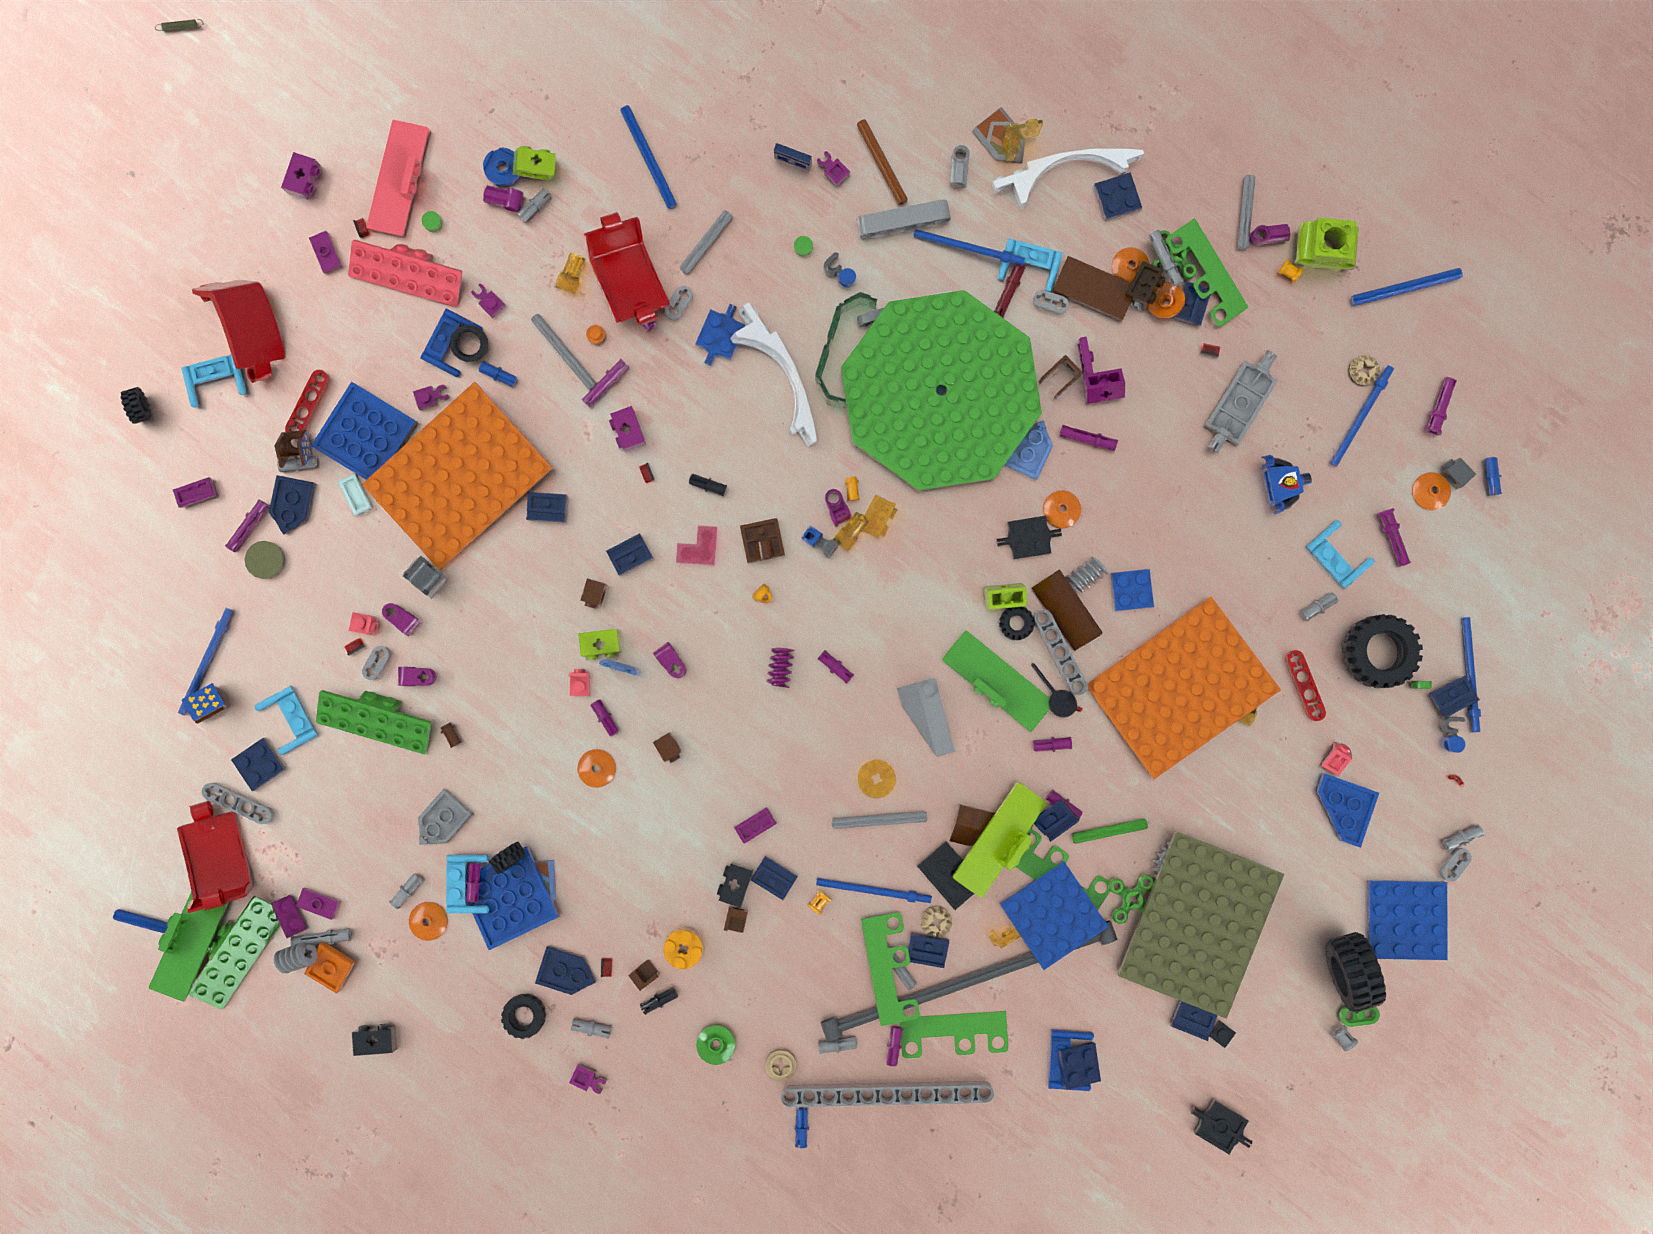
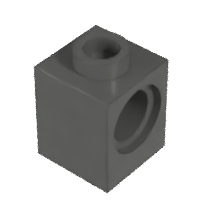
M1461 457L1455 460L1450 459L1444 464L1443 467L1445 469L1440 473L1455 489L1464 487L1476 475Z

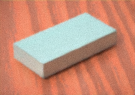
M357 474L338 481L354 516H358L373 508Z

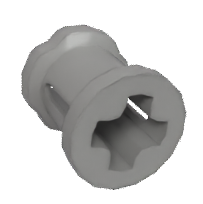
M1346 1025L1338 1027L1331 1035L1341 1043L1344 1051H1349L1358 1043V1040L1353 1038L1347 1031Z

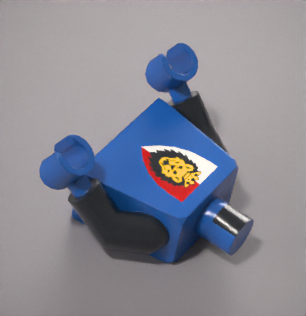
M1266 455L1261 457L1266 460V464H1263L1262 467H1267L1263 470L1270 506L1276 507V512H1274V515L1291 508L1299 500V494L1304 492L1303 485L1311 484L1312 478L1310 473L1300 474L1299 467L1293 466L1291 462L1274 458L1272 455Z

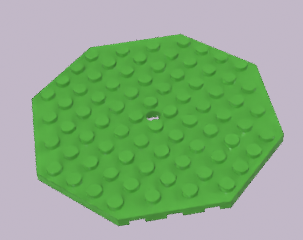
M965 290L888 302L841 366L853 444L918 491L994 479L1042 414L1030 337ZM939 385L947 389V393L943 396L936 393V388Z

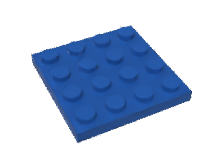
M351 381L311 446L367 480L402 448L417 421Z
M528 846L523 848L527 855L514 864V866L500 874L495 872L491 864L480 868L479 881L482 883L479 886V901L467 903L469 906L489 907L488 913H472L488 950L560 917Z
M1062 862L1000 904L1043 970L1109 927L1065 862Z
M1368 880V943L1372 946L1377 959L1448 960L1447 882Z

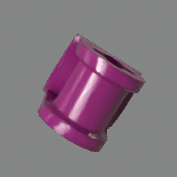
M837 489L827 491L825 503L834 526L838 527V524L844 521L853 520L840 491ZM829 494H837L839 497L838 502H829Z
M388 603L382 608L383 617L408 637L420 623L419 619L397 604ZM390 608H391V609H395V610H394V612L396 613L395 616L390 615V614H391V613L389 612V609H390Z
M669 642L653 652L659 663L672 677L682 678L686 674V666ZM674 665L681 666L679 674L673 673L675 670Z
M398 667V686H428L434 684L437 678L435 671L429 668ZM423 675H428L429 678L423 679Z

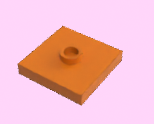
M322 941L317 948V961L313 965L308 966L304 974L337 994L356 961Z

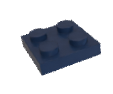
M1131 172L1094 184L1105 221L1142 209Z
M266 738L260 739L231 759L251 791L257 790L286 770Z
M1088 1042L1057 1050L1063 1089L1069 1090L1101 1081L1096 1043Z

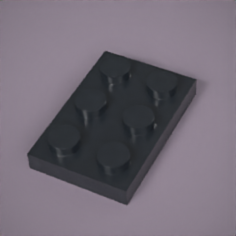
M944 841L922 860L917 867L951 907L956 910L974 893L953 879L954 873L963 860L948 842Z

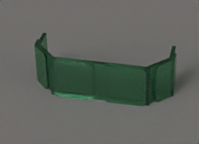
M862 292L844 300V303H839V306L836 307L827 336V345H824L816 370L815 381L826 404L833 407L845 408L846 399L830 395L821 377L841 314L859 305L876 310L877 299Z

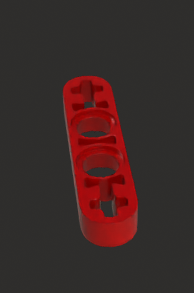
M319 369L312 372L285 426V432L292 431L291 428L296 426L299 431L307 429L330 382V377L325 371ZM322 376L324 378V381H319L318 383L316 377ZM314 384L315 386H318L320 390L316 389L315 387H312V385ZM310 391H315L317 394L313 401L307 399V394ZM301 408H307L308 415L304 418L299 416ZM297 418L298 420L302 421L303 424L298 423L297 421H295V419Z
M1298 650L1290 651L1285 656V662L1306 715L1311 721H1321L1326 716V710L1302 652ZM1292 654H1294V656H1299L1297 664L1298 666L1303 665V668L1296 669L1294 671L1293 668L1297 667V665L1295 662H1291L1290 660L1291 658H1293ZM1300 671L1305 672L1307 675V679L1304 682H1300L1297 679V674ZM1307 689L1312 690L1314 693V697L1311 700H1307L1304 697V692ZM1317 701L1318 704H1314V707L1321 712L1318 714V718L1312 715L1314 708L1313 706L1308 707V703Z

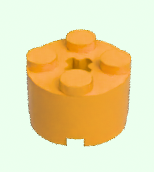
M685 927L678 928L666 939L663 949L664 956L667 962L676 969L691 968L699 962L703 954L704 941L697 931ZM681 944L688 946L687 952L680 950Z

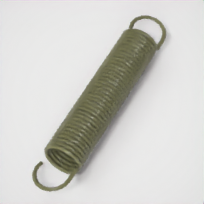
M195 19L157 24L162 27V30L157 31L199 28Z

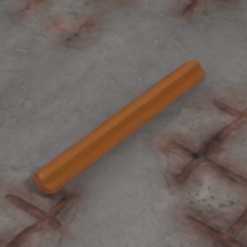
M865 119L859 121L857 127L899 205L906 203L908 198Z

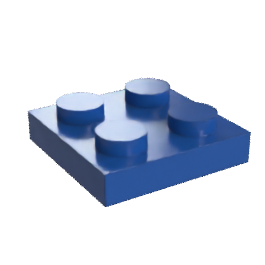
M1150 569L1111 573L1115 611L1154 607Z

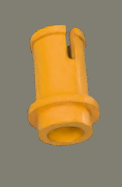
M856 476L846 477L844 484H846L847 501L859 500L857 484L859 480H857Z

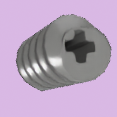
M1095 557L1089 558L1090 563L1085 561L1083 563L1084 568L1078 566V572L1073 570L1071 572L1072 577L1070 575L1065 576L1076 594L1077 590L1084 593L1083 586L1090 588L1089 581L1096 584V576L1102 579V572L1108 575L1104 565Z
M302 942L276 951L273 959L278 971L290 973L313 965L317 961L318 954L315 946Z

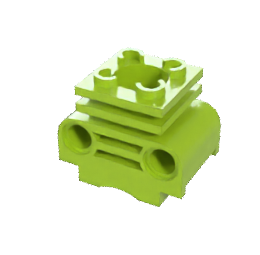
M1318 217L1315 222L1307 221L1298 226L1295 264H1300L1302 267L1324 268L1337 271L1341 269L1352 270L1356 266L1359 233L1356 221ZM1324 238L1331 240L1335 249L1328 247Z

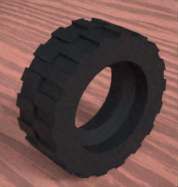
M530 994L514 996L507 1002L501 1013V1022L503 1023L504 1030L509 1035L514 1036V1038L521 1039L530 1038L537 1034L544 1025L546 1017L545 1006L542 1005V1001ZM528 1007L532 1011L533 1020L529 1025L521 1026L515 1021L514 1014L518 1008Z

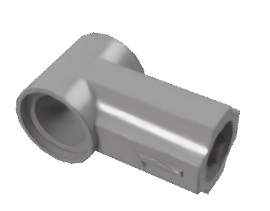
M965 145L956 146L951 157L950 184L954 186L967 185L970 151ZM956 153H964L965 158L958 159L956 157Z

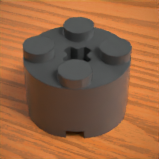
M420 555L412 561L401 575L423 594L432 599L446 583L447 577L436 567L432 570V565Z

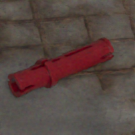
M1015 263L1010 276L1006 279L1007 283L994 310L1002 318H1004L1016 288L1021 284L1020 279L1026 269L1025 265L1021 266Z

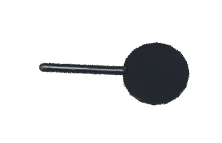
M1032 663L1031 666L1053 693L1049 699L1051 711L1061 718L1071 716L1077 708L1075 696L1066 690L1056 691L1035 663Z

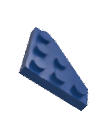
M1322 773L1316 792L1340 841L1361 848L1379 792Z

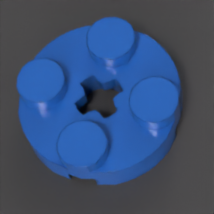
M502 147L495 151L492 150L486 155L483 161V169L487 179L492 184L499 187H511L519 179V175H513L514 151ZM506 163L507 169L501 172L498 165Z

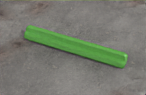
M1139 819L1076 832L1072 834L1073 843L1077 844L1147 829L1148 824L1146 819Z

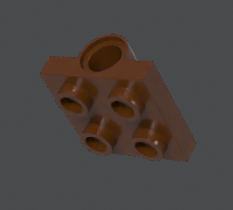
M777 518L740 525L747 563L785 556Z

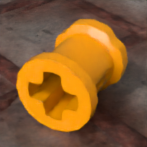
M1286 259L1278 274L1285 275L1292 280V283H1295L1301 275L1303 268L1296 267L1290 263L1289 259Z
M818 890L816 897L811 903L808 902L807 906L818 915H821L823 908L828 902L831 903L832 899L821 890Z

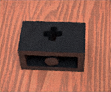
M731 862L730 866L726 865L723 876L726 877L724 885L720 884L717 895L720 896L718 901L741 908L754 869ZM733 879H736L737 884L740 885L739 887L736 886L735 889L731 888L732 885L729 884V881L733 882Z
M388 1023L379 1024L376 1028H370V1025L358 1026V1029L352 1032L353 1056L386 1054L396 1051V1026H389ZM374 1036V1038H377L378 1041L375 1042V1040H372L371 1037Z

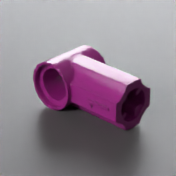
M487 185L484 190L483 201L484 203L502 206L508 211L519 212L524 193L513 188H507L506 190Z
M1288 224L1259 225L1250 233L1249 241L1253 246L1257 247L1263 244L1289 241L1290 227ZM1257 232L1263 235V239L1257 237Z

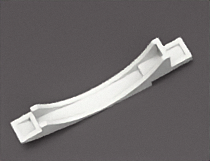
M1087 149L1058 153L1026 162L1025 171L1019 169L1013 172V175L1007 177L1002 175L995 178L992 190L995 194L1012 188L1018 207L1021 209L1025 207L1028 194L1035 182L1046 171L1058 164L1072 160H1091L1107 165L1119 174H1123L1129 168L1128 164L1142 159L1144 152L1143 150Z
M747 303L738 312L747 326L735 332L730 339L735 344L748 345L763 351L782 367L790 380L795 398L794 418L789 431L792 435L799 432L806 445L810 447L817 441L807 396L794 363L777 332L769 334L768 327L765 323L761 322L757 310L750 303Z

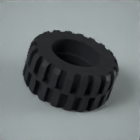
M1385 614L1370 616L1358 621L1356 626L1351 627L1348 631L1350 634L1345 636L1343 641L1346 643V647H1342V653H1346V658L1343 661L1344 664L1349 666L1348 672L1355 675L1354 679L1358 682H1363L1365 686L1374 688L1400 686L1406 680H1410L1413 677L1412 673L1417 672L1420 668L1417 663L1421 662L1423 658L1422 655H1419L1420 650H1423V645L1418 643V640L1421 638L1418 633L1414 634L1415 628L1411 624L1407 625L1406 620L1403 618H1396L1395 615ZM1379 633L1390 636L1397 647L1395 663L1385 670L1377 669L1373 666L1367 655V646L1370 639Z
M1353 932L1330 939L1325 946L1327 964L1337 993L1340 995L1345 1007L1349 1011L1360 1012L1382 1005L1386 1000V985L1384 984V977L1380 964L1377 961V956L1374 954L1367 938L1361 933Z

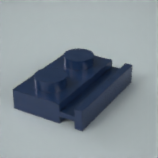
M776 143L774 159L810 172L812 156Z
M1185 281L1182 288L1185 294V304L1182 310L1173 318L1201 326L1210 295L1204 299L1200 298L1193 286L1194 283ZM1198 285L1200 292L1207 293L1209 291L1204 286Z
M528 492L526 520L565 523L567 495Z
M640 533L606 551L619 576L653 559Z
M1466 675L1430 693L1443 718L1480 700Z
M1060 798L1041 812L1034 824L1051 842L1078 823L1080 818Z
M765 856L750 880L781 900H784L798 876Z
M911 933L908 946L910 962L944 968L949 939Z
M1179 1001L1170 1026L1208 1041L1218 1015Z

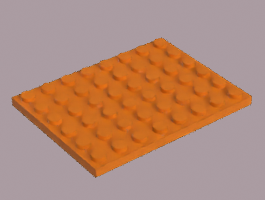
M473 382L373 473L362 486L431 562L441 570L549 473L553 467L476 382Z
M1212 596L1087 684L1089 692L1153 780L1281 691L1280 687Z

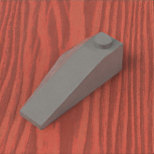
M935 677L897 688L903 709L936 757L955 752Z

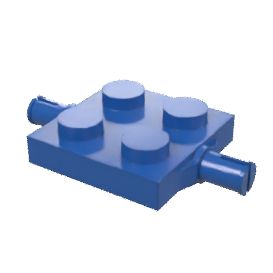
M729 304L725 314L710 309L695 345L708 352L704 363H708L709 366H711L715 356H721L728 360L731 359L737 344L733 343L730 338L735 332L745 327V324L736 321L732 317L737 308L735 305L732 308V304Z

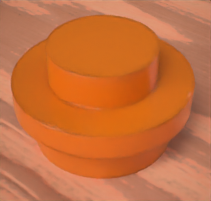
M592 325L587 329L586 337L589 342L599 344L605 339V331L599 325Z

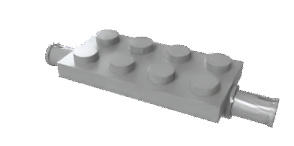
M1267 350L1259 364L1253 365L1245 360L1205 424L1207 428L1216 433L1208 446L1210 451L1214 449L1213 452L1218 454L1226 440L1239 445L1278 381L1269 373L1270 367L1277 358L1275 353L1271 355L1272 351Z

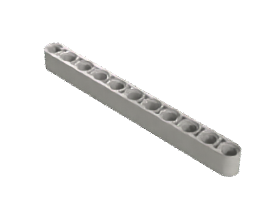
M986 1081L788 1085L784 1087L781 1094V1101L787 1107L988 1103L994 1098V1090L990 1083ZM968 1088L970 1094L965 1097L961 1096V1090ZM982 1088L990 1090L987 1096L979 1094ZM906 1089L912 1091V1095L908 1098L901 1095ZM924 1089L931 1090V1095L923 1097L921 1092ZM943 1089L951 1091L948 1097L941 1096ZM866 1090L873 1092V1096L869 1099L864 1098L862 1095ZM890 1090L893 1094L890 1098H884L882 1096L883 1091ZM831 1091L834 1093V1097L826 1099L823 1096L824 1093ZM845 1091H851L854 1096L851 1099H846L843 1094ZM792 1092L795 1094V1098L787 1100L785 1094ZM806 1092H813L815 1097L811 1100L804 1097Z

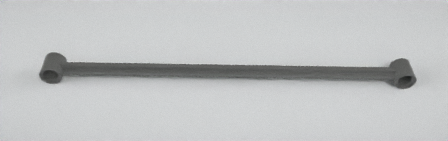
M1111 920L1105 921L1109 926L1077 949L1099 941L1101 945H1106L1118 940ZM1029 953L898 999V1002L915 999L919 1005L1039 962L1033 953ZM907 1004L904 1006L903 1010L911 1008L914 1005ZM877 1007L841 1020H838L835 1016L825 1019L820 1023L826 1041L829 1042L842 1037V1031L879 1019Z

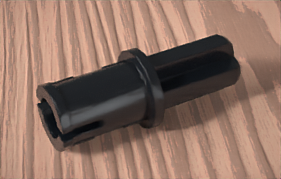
M691 474L689 478L690 485L702 488L705 492L709 491L722 497L724 496L727 485L696 474Z
M672 987L660 994H654L653 998L640 1003L641 1010H644L643 1013L646 1015L659 1007L663 1008L664 1004L678 997L677 990Z

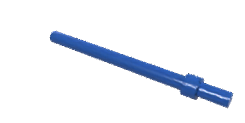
M917 229L914 232V237L1001 259V262L1024 265V257L1013 255L1009 251L1003 250L1001 252Z
M1387 365L1382 376L1376 380L1372 393L1330 462L1331 465L1338 466L1382 390H1385L1388 379L1394 370L1392 366Z
M225 608L220 621H217L214 627L216 630L185 697L197 691L219 640L229 626L227 623L233 610ZM182 702L178 713L186 715L187 709Z
M1464 617L1462 622L1467 678L1477 695L1470 617ZM1477 701L1471 704L1470 710H1468L1469 717H1471L1472 733L1480 732L1479 717H1481V709H1478Z
M817 878L816 886L906 899L907 902L913 903L915 901L931 903L932 898L931 895L918 894L917 891L912 890L905 892Z

